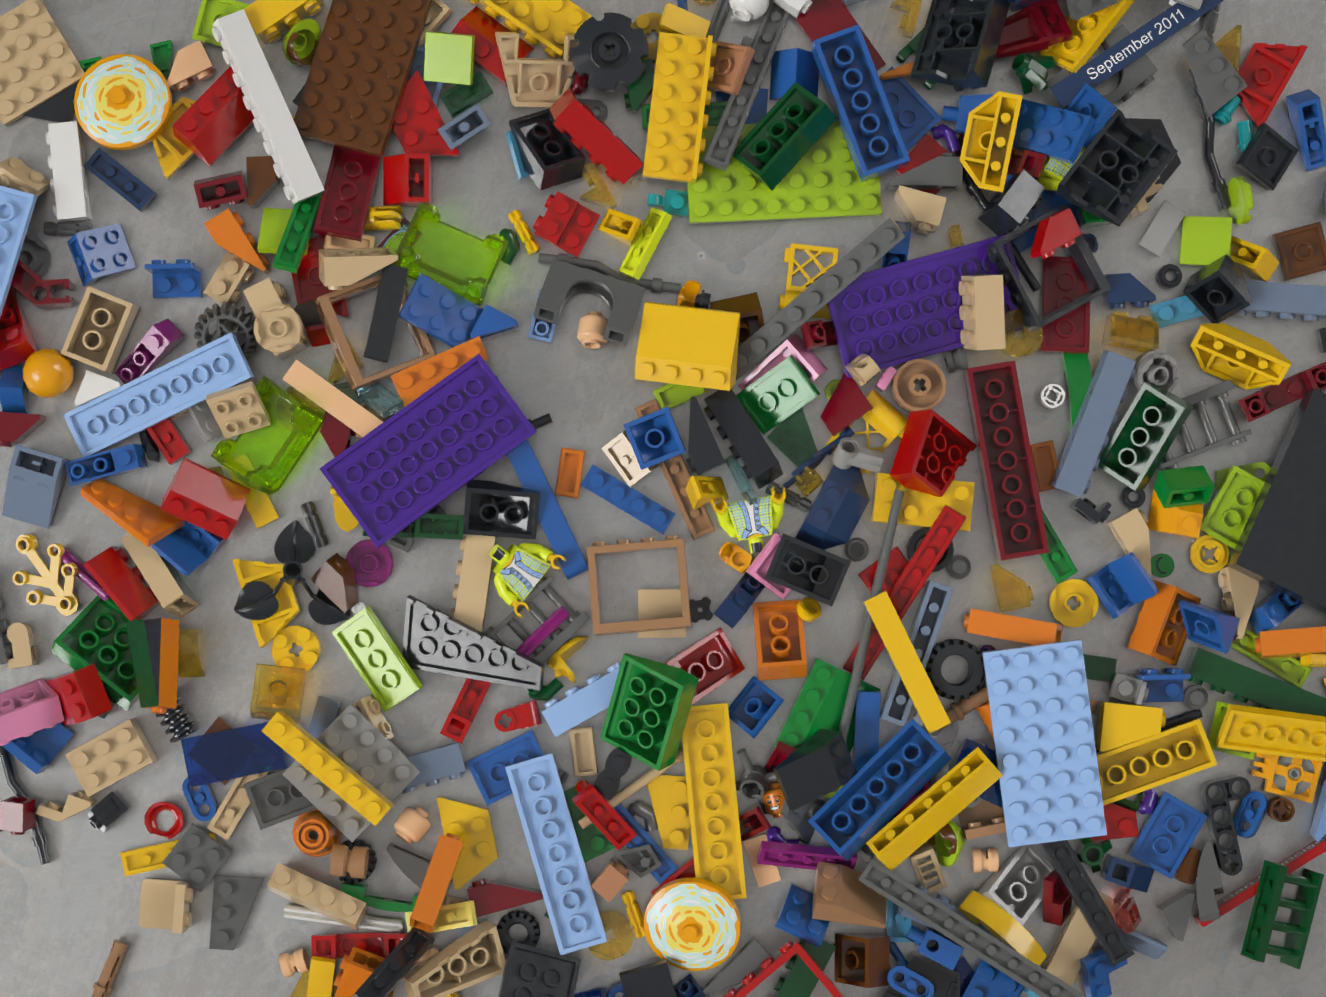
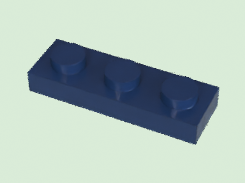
M98 148L84 165V167L140 212L147 207L157 194L101 148Z

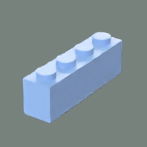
M620 661L607 668L608 674L600 677L598 673L586 680L588 685L579 689L578 686H575L565 692L567 697L558 701L557 698H554L544 704L546 709L541 712L555 737L609 707L621 665Z

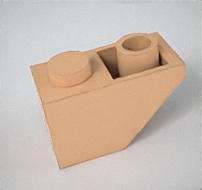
M201 40L178 50L167 80L168 86L173 91L177 90L180 92L186 90L191 86L190 83L196 80H207L212 77L213 72L217 71Z

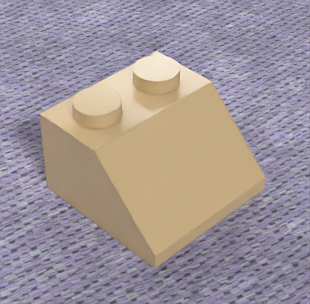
M899 185L894 199L907 221L910 222V226L916 228L915 231L921 234L929 235L930 232L934 233L940 225L947 198Z

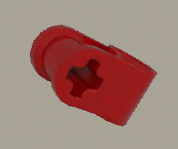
M537 701L523 703L498 712L494 718L496 728L499 731L508 732L542 724ZM502 714L512 718L508 728H505L504 724H499Z

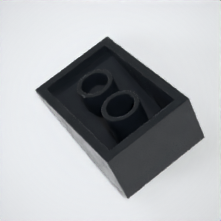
M550 109L509 120V126L528 174L540 191L582 178L586 161L582 151L572 143L571 135L567 131L563 134L553 124L555 120Z
M693 396L690 399L689 458L686 459V463L691 473L696 472L697 476H700L724 465L725 461L697 398Z
M473 479L466 484L463 534L536 540L540 492L494 481Z
M783 533L765 579L833 606L851 561Z
M819 729L773 769L787 805L792 811L843 786L857 773L842 733L826 729Z

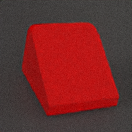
M323 324L305 328L312 347L331 344Z

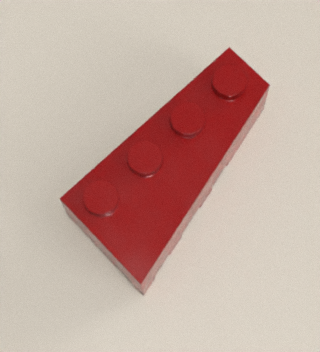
M570 88L549 108L555 120L553 123L555 127L563 134L567 131L573 137L571 141L580 150L585 148L590 153L588 155L589 159L595 165L599 166L602 164L607 169L605 171L606 175L612 181L616 182L619 180L624 185L643 165L640 157L617 135L614 136L613 131L602 120H597L595 118L596 115L585 103L581 104Z

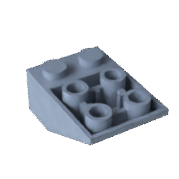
M16 445L9 467L2 515L49 529L66 475L65 462L70 460L29 447Z

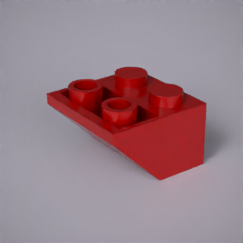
M405 153L384 157L383 206H432V157L429 153Z

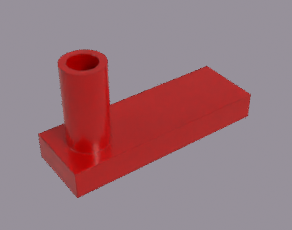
M586 780L577 782L575 788L578 794L572 798L573 802L618 850L637 836L635 830L591 783L589 784Z

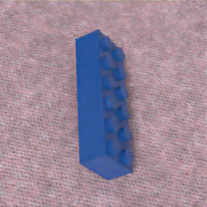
M859 24L813 40L811 51L861 182L907 166L910 158Z
M912 718L808 822L842 858L848 861L952 758Z

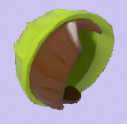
M308 18L299 20L283 36L282 50L286 59L292 64L312 65L321 38V28L316 21Z
M949 821L928 839V843L930 842L938 863L941 866L950 867L954 865L965 843L964 831L953 821Z

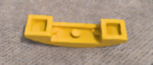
M972 890L959 906L958 910L975 925L981 923L998 940L1038 966L1047 957L1038 942L1015 918L985 896Z

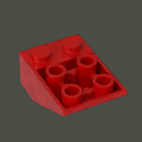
M12 286L9 288L0 318V371L26 361L32 353L37 351L30 326L17 293Z

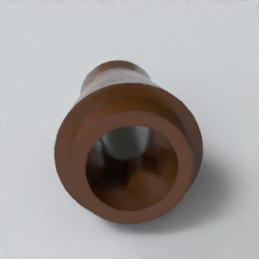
M1189 848L1176 871V880L1190 885L1195 884L1202 851Z

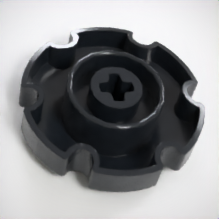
M608 12L604 13V18L601 21H597L594 17L589 18L576 31L574 39L579 44L577 47L571 48L572 63L579 77H589L588 85L591 88L603 92H615L618 84H623L628 88L635 84L643 75L646 65L641 60L649 56L648 42L640 27L637 29L630 27L632 24L631 18L619 13ZM608 49L611 51L612 49H614L615 55L612 56L611 54H609L608 56H606L605 50Z

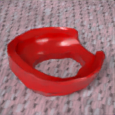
M158 802L148 808L144 815V824L150 834L171 839L181 832L184 826V816L176 804L172 802ZM163 810H169L175 816V823L169 831H162L158 828L157 816Z

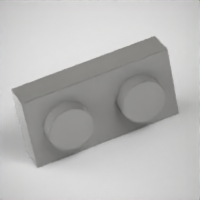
M206 401L188 409L206 443L223 436Z

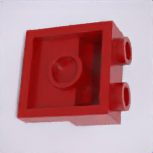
M557 191L555 196L550 194L544 206L548 209L544 217L539 215L534 223L533 228L536 229L535 236L578 258L601 216Z

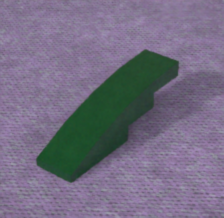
M425 514L393 538L463 540L464 515ZM362 528V536H368Z

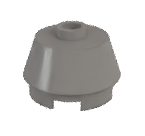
M1155 350L1142 354L1134 360L1136 361L1134 365L1136 372L1132 381L1138 391L1144 382L1170 393L1177 386L1179 378L1176 377V366L1178 364L1167 352Z

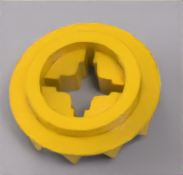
M1209 535L1196 539L1190 548V560L1194 567L1203 573H1216L1223 569L1228 562L1229 550L1227 545ZM1216 547L1212 553L1214 560L1208 558L1202 561L1205 556L1203 548L1210 550Z

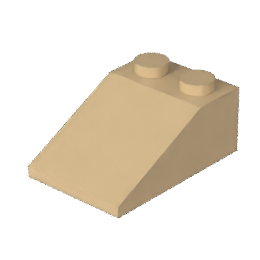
M391 247L318 249L319 279L324 286H328L329 290H342L343 286H350L397 261L398 255Z

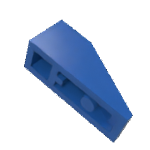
M1310 89L1286 96L1289 118L1305 170L1309 171L1325 166L1326 133L1320 97Z

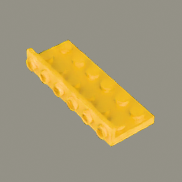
M468 0L474 5H477V3L485 7L484 11L491 17L496 19L498 16L505 21L504 25L511 31L516 32L519 30L525 35L523 38L533 46H536V44L544 48L543 52L552 59H556V57L563 59L565 34H575L578 28L592 17V15L570 0Z
M659 32L642 177L696 183V178L701 177L703 163L698 162L699 153H704L706 139L701 138L702 129H707L708 115L704 114L705 105H710L711 91L707 90L708 81L713 80L714 67L710 66V58H715L717 43L712 42L713 35H708V38Z

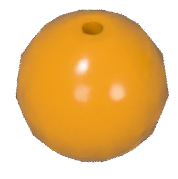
M43 348L35 351L27 358L23 367V379L27 388L35 395L44 398H54L62 395L69 389L74 378V368L70 359L60 354L61 351Z

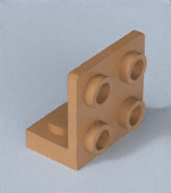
M999 780L987 797L978 805L972 808L966 807L959 813L961 829L964 831L966 840L1006 832Z

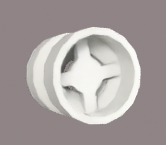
M1049 384L1038 393V402L1045 409H1054L1062 405L1065 400V392L1057 384Z

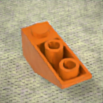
M228 208L204 223L218 246L262 272L270 273L267 268L270 265L264 253L259 254L254 246L257 245V242L250 232L246 234L242 228V225L245 223L238 212L233 213Z

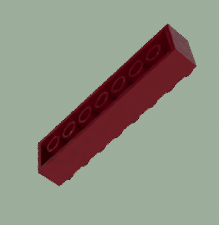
M1015 360L967 368L964 371L997 560L1004 561L1049 553Z

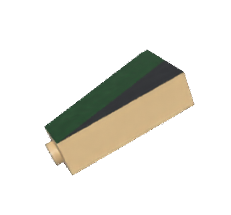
M129 532L120 539L165 610L181 619L200 605L175 567L165 558L161 557L151 546L147 547Z

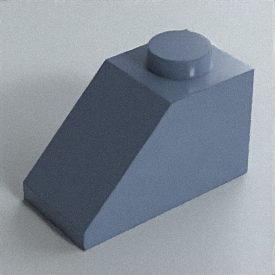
M476 104L439 128L438 132L449 149L452 150L487 128L491 123L479 104Z

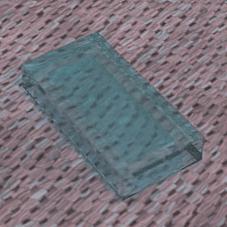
M379 382L355 390L356 397L384 419L404 408L403 401Z
M732 455L724 459L742 496L750 506L758 502V498L740 463Z

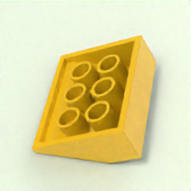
M645 302L636 353L635 379L730 391L736 383L740 313Z

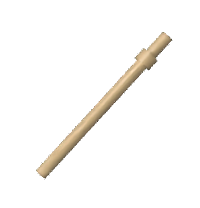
M679 746L673 764L660 771L652 768L607 801L613 807H616L676 763L681 764L684 761L683 747ZM584 816L578 823L584 829L592 824V821L587 816Z

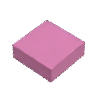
M892 366L887 367L876 383L875 388L883 392L897 370Z

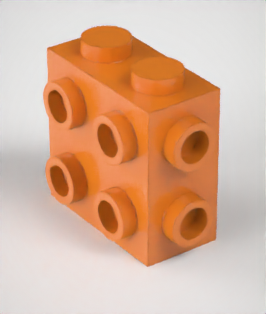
M353 947L350 955L345 954L341 962L340 969L344 971L343 973L339 971L335 979L334 986L338 987L335 997H353L354 993L385 958ZM391 991L387 997H392L394 991Z

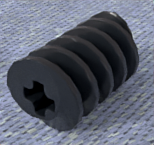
M177 696V703L181 699V696ZM185 704L177 705L175 709H166L165 714L155 715L157 718L165 717L160 725H169L165 733L167 735L174 734L170 739L171 743L178 742L197 731L191 730L196 724L195 721H186L191 714H182L186 707Z

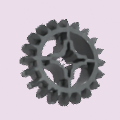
M226 301L222 302L221 308L217 303L212 305V309L207 307L204 310V314L199 315V322L194 327L197 330L194 334V339L199 340L196 344L197 348L229 333H234L236 338L245 333L246 342L240 347L246 360H248L251 356L250 353L256 352L257 347L255 345H259L254 335L255 320H251L253 317L252 312L245 314V306H242L239 310L236 308L235 302L232 303L231 307H228ZM216 321L218 330H215L214 334L210 335L209 325Z

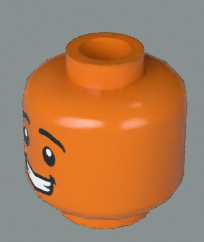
M779 782L769 783V788L763 794L765 811L767 814L773 815V818L783 817L781 809L785 797Z

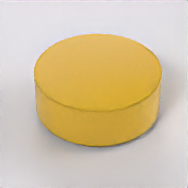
M805 597L797 604V613L806 622L815 621L822 613L820 604L813 598Z

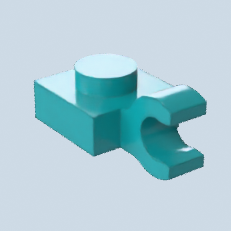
M666 189L665 196L649 194L647 206L664 207V212L671 216L687 217L688 192Z

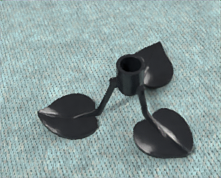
M297 520L285 527L275 542L274 553L277 560L281 563H286L283 567V577L280 578L276 588L271 592L269 585L265 582L252 581L242 588L234 607L235 613L249 620L268 619L279 608V603L274 596L279 592L284 583L289 585L302 583L310 597L313 598L309 603L308 611L310 617L316 623L332 625L348 620L351 616L350 609L344 613L320 589L317 595H315L307 584L306 579L303 578V568L300 563H306L313 557L315 545L311 535Z

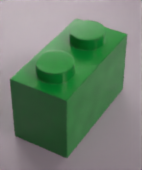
M1201 465L1158 471L1153 488L1163 507L1171 508L1209 503L1215 485L1205 467Z

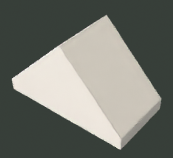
M86 370L74 401L75 405L80 407L124 384Z

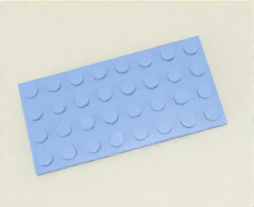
M1081 639L982 652L997 768L1003 775L999 779L1008 847L1107 835Z

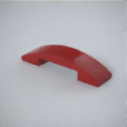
M466 678L440 734L462 744L492 682Z
M348 932L312 935V956L336 960L343 958L345 954L349 956L352 948L356 947L386 958L408 933Z

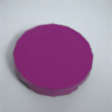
M371 539L362 540L355 544L346 556V560L355 571L356 584L360 586H379L386 582L392 574L394 560L391 551L386 545L377 548Z

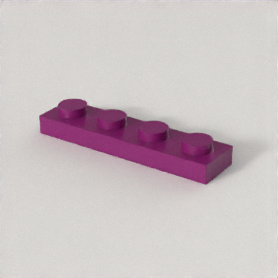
M761 841L757 855V864L816 870L818 862L841 864L854 869L858 855L856 853L846 861L833 848Z

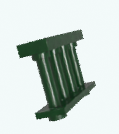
M1264 860L1240 955L1263 963L1266 954L1280 956L1281 963L1300 969L1324 874L1304 868L1302 876L1287 873V866ZM1284 883L1299 885L1296 900L1281 897ZM1278 906L1293 909L1290 923L1275 921ZM1272 930L1287 933L1284 947L1269 944Z

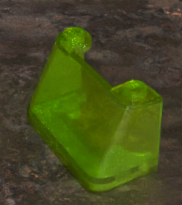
M420 202L397 249L398 260L394 262V265L409 269L407 277L416 280L418 275L422 273L472 303L481 306L509 241L499 234L487 235L484 240L440 221L441 215L435 206L425 205Z
M264 375L255 388L271 418V425L240 434L236 440L227 438L220 441L216 445L211 457L247 486L272 495L283 486L321 429L324 415Z

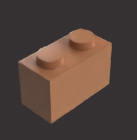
M610 859L592 880L591 887L610 903L628 882L629 868L619 859L616 862Z

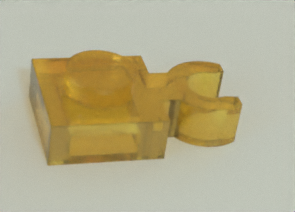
M809 466L805 467V472L799 476L797 474L795 476V479L798 481L795 485L805 498L823 483L821 476L814 468L811 469Z

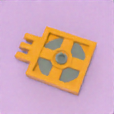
M1262 753L1255 754L1259 758H1264V762L1254 761L1253 765L1261 767L1262 770L1261 772L1251 770L1250 775L1266 779L1263 791L1308 803L1313 802L1323 761Z

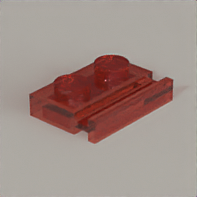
M1127 887L1122 888L1113 900L1114 904H1119L1115 917L1119 928H1123L1124 934L1134 932L1142 920L1135 898L1130 897L1129 894L1132 889Z

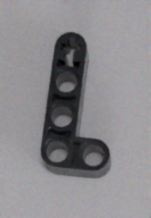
M1238 775L1207 780L1200 787L1204 813L1208 816L1206 822L1218 869L1230 876L1239 874L1242 870L1243 862L1229 801L1245 798L1251 790L1249 781ZM1239 780L1242 783V788L1239 792L1234 793L1232 785L1235 781ZM1216 785L1218 794L1216 797L1210 798L1208 791L1210 787ZM1221 809L1224 813L1223 819L1216 822L1214 820V813ZM1227 833L1229 841L1226 845L1221 846L1219 838L1222 834ZM1228 858L1233 860V863L1230 864V868L1225 866V864L1228 863Z

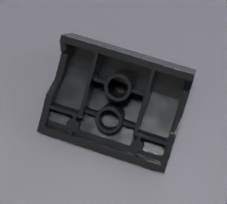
M932 0L911 71L912 78L961 88L987 87L1010 7L1008 0Z
M1117 109L1060 181L1056 193L1074 206L1120 227L1177 154L1178 150L1155 134L1141 132L1126 120L1122 111Z

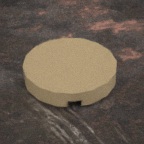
M273 304L265 307L254 321V335L257 342L264 349L273 353H285L299 344L303 336V323L294 309L284 304Z

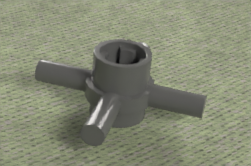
M742 748L737 751V755L745 771L742 773L741 779L735 781L736 791L740 790L742 796L747 800H758L763 813L767 814L763 803V794L768 789L770 782L778 781L774 771L768 773L764 767L752 765L746 749Z

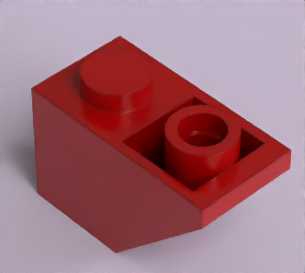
M1070 208L1058 211L1039 222L1030 253L1032 258L1041 256L1042 259H1046L1056 254L1055 249L1059 246H1062L1064 249L1076 243L1074 238L1082 235V232Z

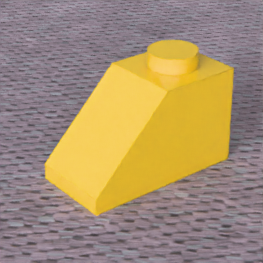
M1232 236L1230 258L1243 273L1258 280L1268 282L1280 262L1267 248Z

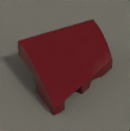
M844 373L820 417L831 434L836 436L860 417L871 411L873 407L853 378H846Z
M1053 870L1043 879V922L1061 926L1070 915L1072 897L1057 871Z

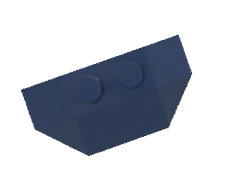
M833 464L795 536L796 539L823 550L848 543L870 501L859 467L851 466L849 469H840Z

